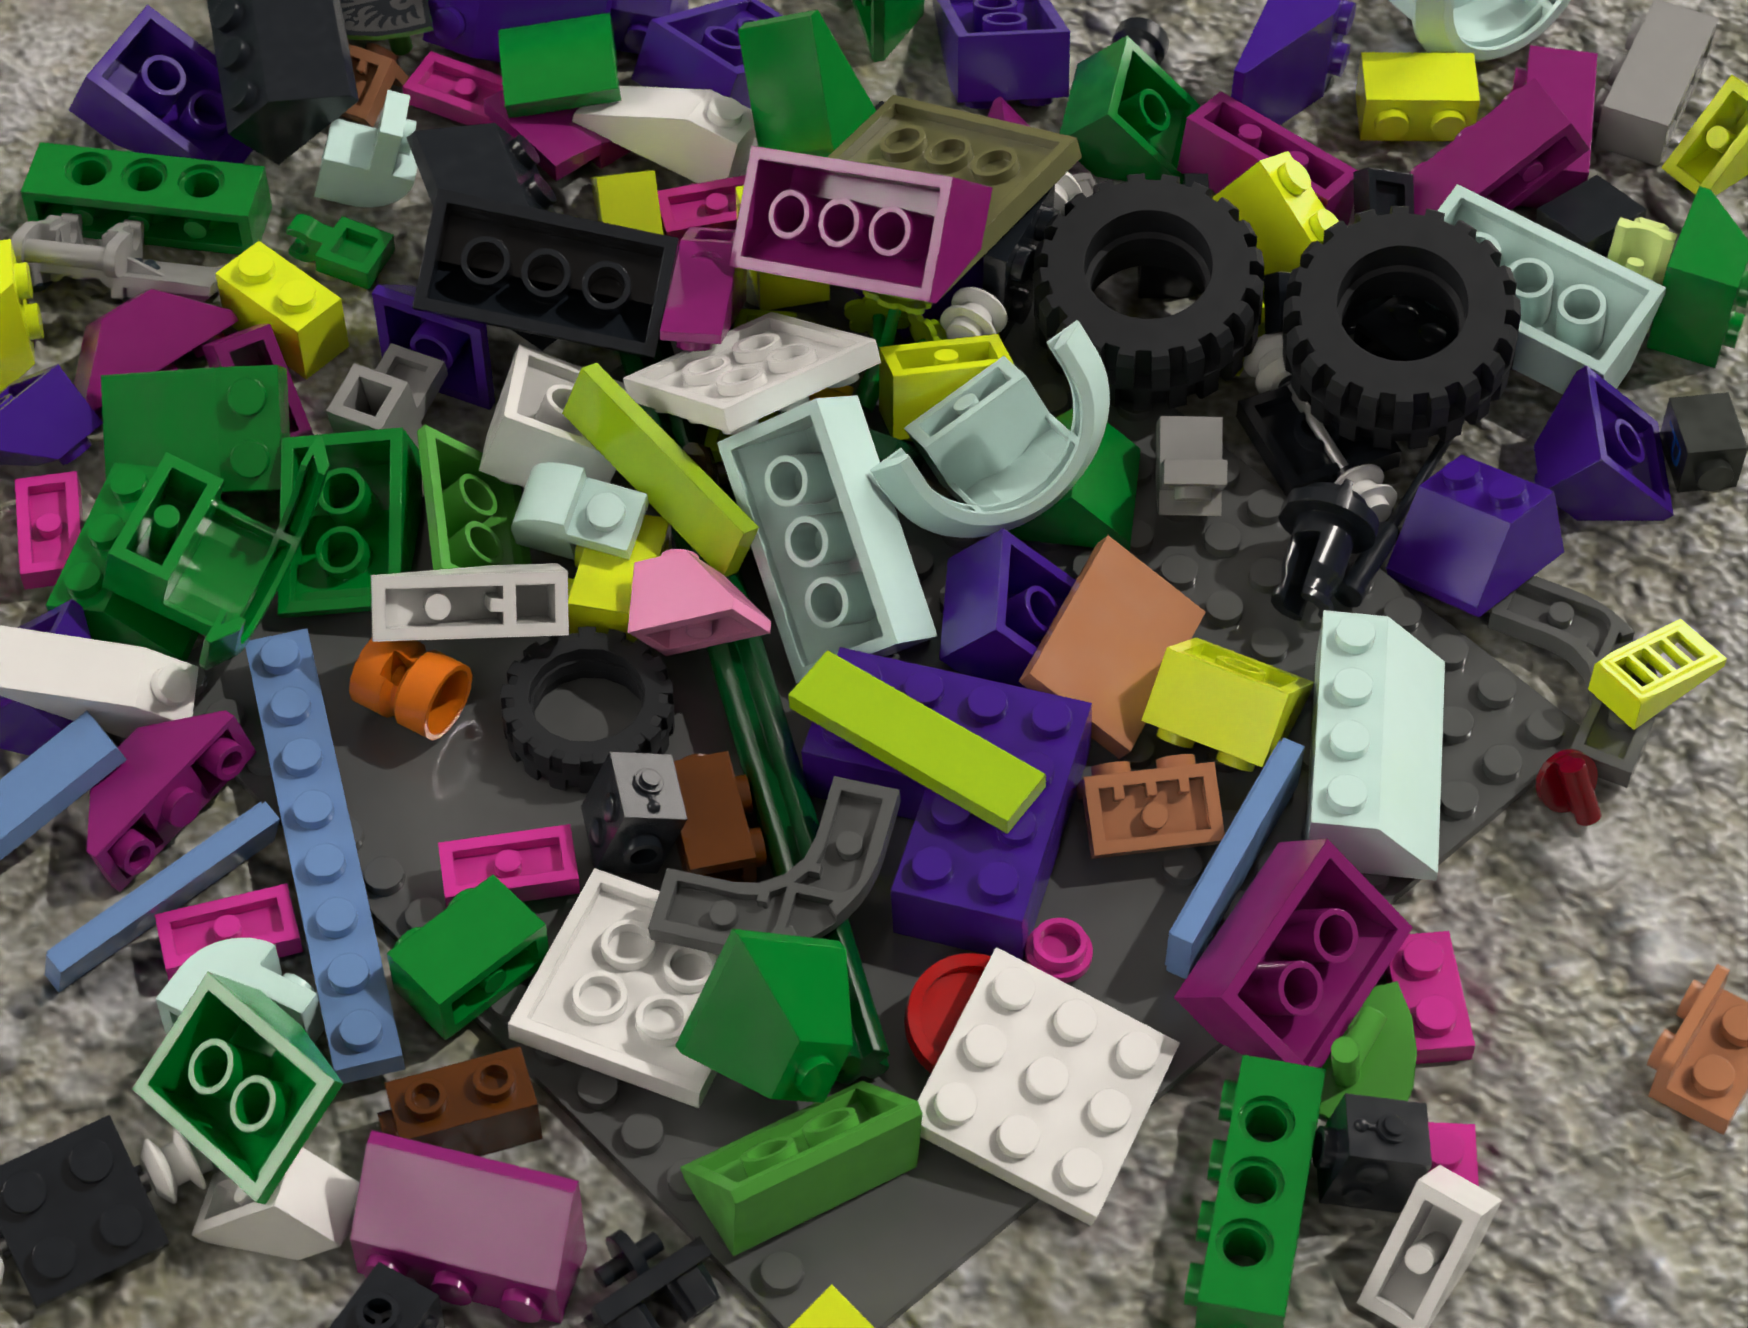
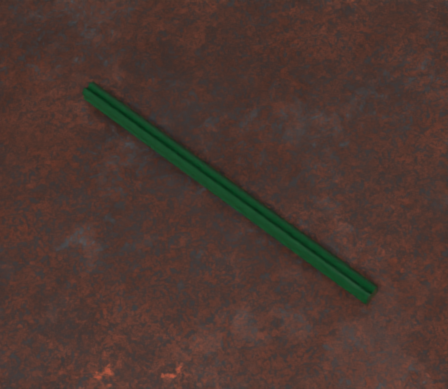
M660 338L655 359L619 352L626 376L675 355L671 341L660 340ZM638 404L681 448L690 442L702 443L696 424L689 423L688 419L669 413H658L653 408ZM671 526L677 549L692 551L699 556L700 560L708 564ZM739 568L737 573L726 578L750 600L741 569ZM756 636L706 648L742 770L748 779L752 804L775 878L785 874L805 858L817 835L819 822L762 637ZM847 919L835 930L821 938L840 941L846 948L853 1046L836 1078V1081L842 1084H852L861 1076L875 1079L890 1067L887 1059L890 1053L851 926Z

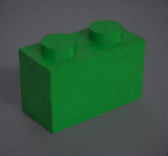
M493 874L475 888H467L458 893L451 900L447 909L424 926L412 928L404 933L396 942L394 948L387 952L394 990L446 1041L537 972L549 951L546 924Z

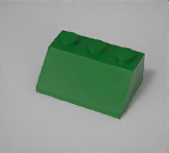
M114 462L45 606L50 611L73 599L83 607L91 639L141 646L181 661H187L198 637V632L102 587L108 552L157 468L155 466ZM220 499V504L225 505L241 513L240 511H238L237 509L233 508L232 506H230L229 504Z

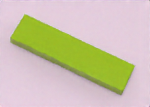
M598 363L582 367L562 414L637 491L647 494L649 504L712 568L722 573L725 577L737 573L759 527Z
M828 650L788 694L790 709L1006 834L1010 832L1046 788L1045 773Z

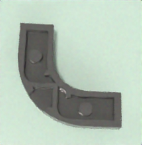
M1537 576L1531 577L1497 603L1491 612L1488 628L1547 649L1569 661L1584 678L1587 690L1595 663L1611 652L1634 642L1633 637L1635 634L1623 619L1602 603L1573 589ZM1649 663L1645 666L1657 676L1655 668ZM1634 673L1631 675L1642 687L1646 685ZM1588 690L1590 697L1589 708L1570 749L1582 751L1589 756L1596 764L1599 778L1628 788L1648 742L1656 715L1633 730Z
M834 776L817 835L805 858L785 874L760 883L731 882L667 868L648 927L651 940L720 955L732 929L821 939L835 930L855 912L877 880L901 803L900 791L898 789Z

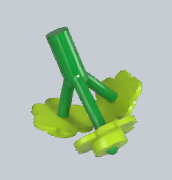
M863 291L862 293L865 296L862 299L851 300L844 307L845 317L850 320V329L857 333L868 332L876 340L878 352L879 347L893 345L897 329L909 327L915 343L948 339L946 331L937 320L924 319L921 315L925 313V309L932 307L930 302ZM879 364L866 369L854 396L858 395L862 410L867 413L873 412L879 400Z

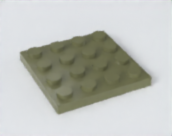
M892 95L837 147L828 158L951 176L993 187L981 250L944 293L945 295L1082 156L1076 137Z

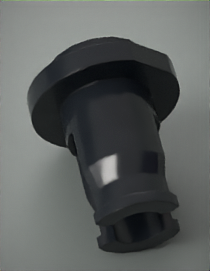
M1345 479L1341 485L1329 482L1310 483L1305 487L1292 489L1282 504L1278 519L1281 526L1291 537L1281 566L1280 587L1274 588L1271 603L1277 611L1293 620H1302L1307 601L1312 602L1318 607V616L1321 619L1324 610L1333 611L1334 605L1331 600L1341 587L1351 554L1369 550L1376 541L1380 527L1379 519L1375 512L1367 505L1365 499L1352 490L1354 481Z

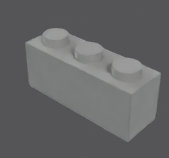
M1653 0L1645 19L1635 17L1625 44V49L1629 50L1627 55L1619 52L1610 71L1608 85L1612 86L1611 90L1601 88L1594 103L1593 122L1599 123L1594 147L1659 167L1709 59L1719 20L1718 17L1662 0Z

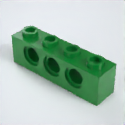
M44 142L39 143L20 191L28 221H41L50 215L61 216L62 213L81 214L82 238L102 240L103 234L116 224L123 223L126 219L144 222V245L240 255L257 241L261 242L272 210L265 166Z
M1243 1055L1238 1081L1224 1080L1218 1120L1230 1122L1227 1141L1213 1139L1207 1180L1219 1182L1216 1202L1202 1199L1195 1242L1208 1244L1204 1264L1190 1263L1184 1296V1305L1197 1307L1195 1328H1284L1326 1069ZM1255 1134H1269L1278 1140L1262 1142L1254 1139L1252 1136ZM1258 1194L1268 1201L1254 1204L1244 1201L1240 1196ZM1236 1255H1244L1253 1258L1258 1263L1247 1267L1238 1266L1228 1259Z

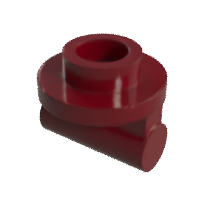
M1565 749L1549 757L1541 766L1536 778L1535 788L1539 800L1552 811L1559 813L1572 812L1577 824L1582 826L1595 824L1602 817L1595 794L1598 771L1594 761L1585 753L1576 749Z

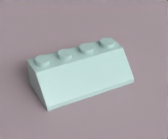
M1457 184L1437 211L1445 213L1444 221L1455 226L1458 220H1462L1477 229L1475 240L1479 244L1485 239L1491 241L1502 254L1500 266L1505 265L1511 268L1517 283L1515 296L1520 299L1521 319L1512 369L1564 394L1576 371L1587 365L1617 389L1636 358L1664 298L1666 287ZM1428 303V304H1429L1431 307H1433L1435 310H1439V309L1436 308L1435 306H1433V305H1431L1430 303Z
M858 395L816 398L717 442L737 505L759 527L751 543V548L796 683L802 680L827 650L837 655L839 648L842 647L886 657L938 636L895 506L870 471L880 461Z
M1323 611L1315 662L1305 840L1329 839L1360 873L1436 881L1439 858L1445 661L1389 616Z

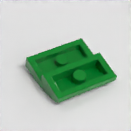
M610 13L499 30L501 74L508 118L621 101Z

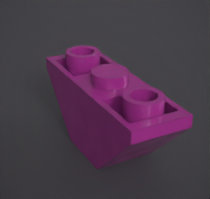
M155 289L147 290L85 326L74 385L98 417L102 419L101 375L179 370L174 363L175 360L191 350L196 358L204 356L201 346L225 337L222 331L239 320L233 310Z
M218 711L137 727L117 747L127 760L90 789L87 853L110 885L117 891L121 892L139 873L143 872L151 864L153 858L185 826L196 818L199 811L229 780L236 777L244 765L257 753L235 716L228 711Z

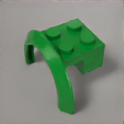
M318 434L315 436L300 464L293 492L277 530L220 504L224 479L166 452L108 552L102 587L206 636L199 660L200 668L208 670L239 655L256 631L279 589L318 503L329 469L323 437Z

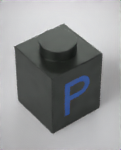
M1729 392L1669 398L1660 430L1662 449L1677 493L1699 490L1717 491L1723 488L1737 487L1748 445Z

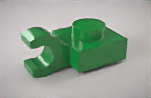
M297 214L286 229L288 235L296 237V240L288 250L290 256L303 262L315 261L316 271L369 290L395 251L393 234L341 216L333 228L311 216Z

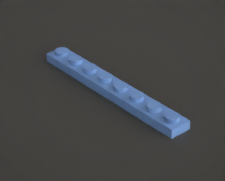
M308 628L249 640L245 648L333 1069L343 1084L405 1070Z

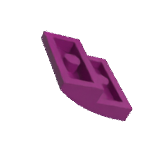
M503 90L484 99V114L489 117L490 121L497 124L513 137L517 135L525 137L540 157L538 165L555 181L560 180L589 161H592L598 168L603 169L631 152L611 142V140L572 122L573 115L578 108L508 118Z

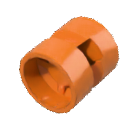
M371 637L354 665L350 678L349 693L352 701L386 718L395 716L398 724L433 741L446 734L459 718L471 690L472 673L469 666L437 650L427 652L425 645L417 640L373 642Z

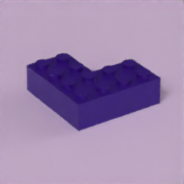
M840 647L837 656L1046 774V788L1010 832L1006 834L813 721L801 750L803 774L810 796L827 800L834 776L898 789L900 791L901 803L897 816L915 820L891 888L893 933L992 956L997 947L1024 961L1026 942L1034 929L1077 794V785L1081 781L1091 750L1092 703Z

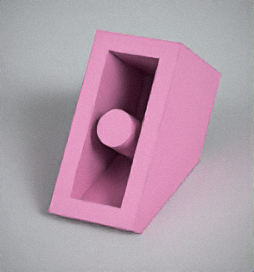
M670 549L664 551L659 557L634 562L628 633L663 655L670 656L770 634L771 621L722 573L700 560L696 553L684 549Z

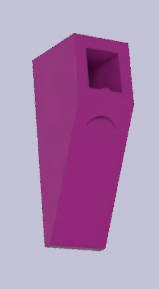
M689 227L680 241L660 329V340L676 341L677 348L687 351H706L712 349L713 344H721L747 299V270L729 266L736 230Z

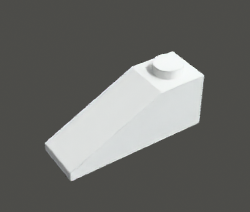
M620 86L621 101L579 107L573 115L572 122L696 183L739 176L748 164L750 149L756 136L752 110L741 105L732 98L706 89Z
M558 563L489 565L371 575L372 641L569 635L568 571Z
M0 625V696L73 721L88 711L105 732L127 738L137 727L193 716L198 666L141 646Z

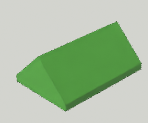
M424 424L417 430L433 570L489 565L532 564L530 547L516 544L511 531V525L522 497L521 486L504 483L492 475L479 471L482 452Z
M860 1081L827 1097L824 1103L816 1102L685 1164L680 1169L684 1180L731 1254L735 1256L916 1168L923 1114L917 1100L865 1081Z

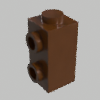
M729 751L708 755L701 753L691 754L681 760H675L674 765L688 819L676 839L683 871L731 882L757 883V868L767 866V856L760 827L749 829L745 814L753 813V804L746 774L735 776Z
M520 1046L384 1083L390 1109L377 1113L381 1133L475 1156H482L543 1139L538 1103Z

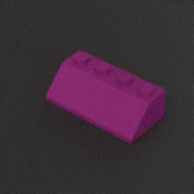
M751 146L729 266L937 303L981 250L993 187L951 176Z

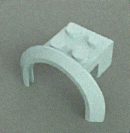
M1571 0L1388 1L1412 20L1416 39L1427 53H1474L1476 64L1506 56L1532 42L1560 16Z
M1078 320L1046 342L1062 367L1071 387L1073 397L1071 431L1049 413L1027 376L1005 356H1002L904 427L939 483L958 502L950 500L934 491L926 482L911 457L902 448H899L870 469L887 497L907 519L921 528L944 536L957 538L990 536L1002 528L1008 531L1041 515L1064 497L1077 483L1092 462L1100 446L1108 420L1110 405L1108 377L1103 361Z

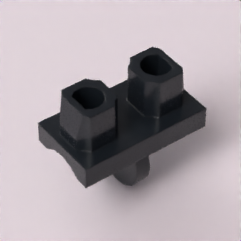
M621 1229L606 1237L607 1249L612 1259L596 1268L594 1275L603 1288L609 1287L622 1277L628 1281V1284L591 1308L592 1313L584 1317L583 1321L588 1328H660L645 1304L663 1292L683 1322L691 1321L720 1299L712 1277L704 1266V1263L712 1253L699 1236L650 1269L647 1261L665 1249L659 1236L655 1232H651L634 1243Z

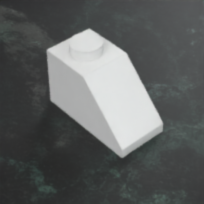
M303 1147L265 1205L256 1203L226 1174L220 1171L212 1176L192 1236L206 1243L301 1260L341 1246L352 1229L353 1208L358 1196L360 1183Z
M1441 1165L1418 1179L1357 1304L1399 1328H1429L1471 1263L1502 1199Z

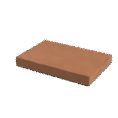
M1108 535L1096 544L1019 682L1031 690L1092 703L1091 738L1120 759L1131 752L1146 722L1141 720L1166 648L1192 639L1206 611Z

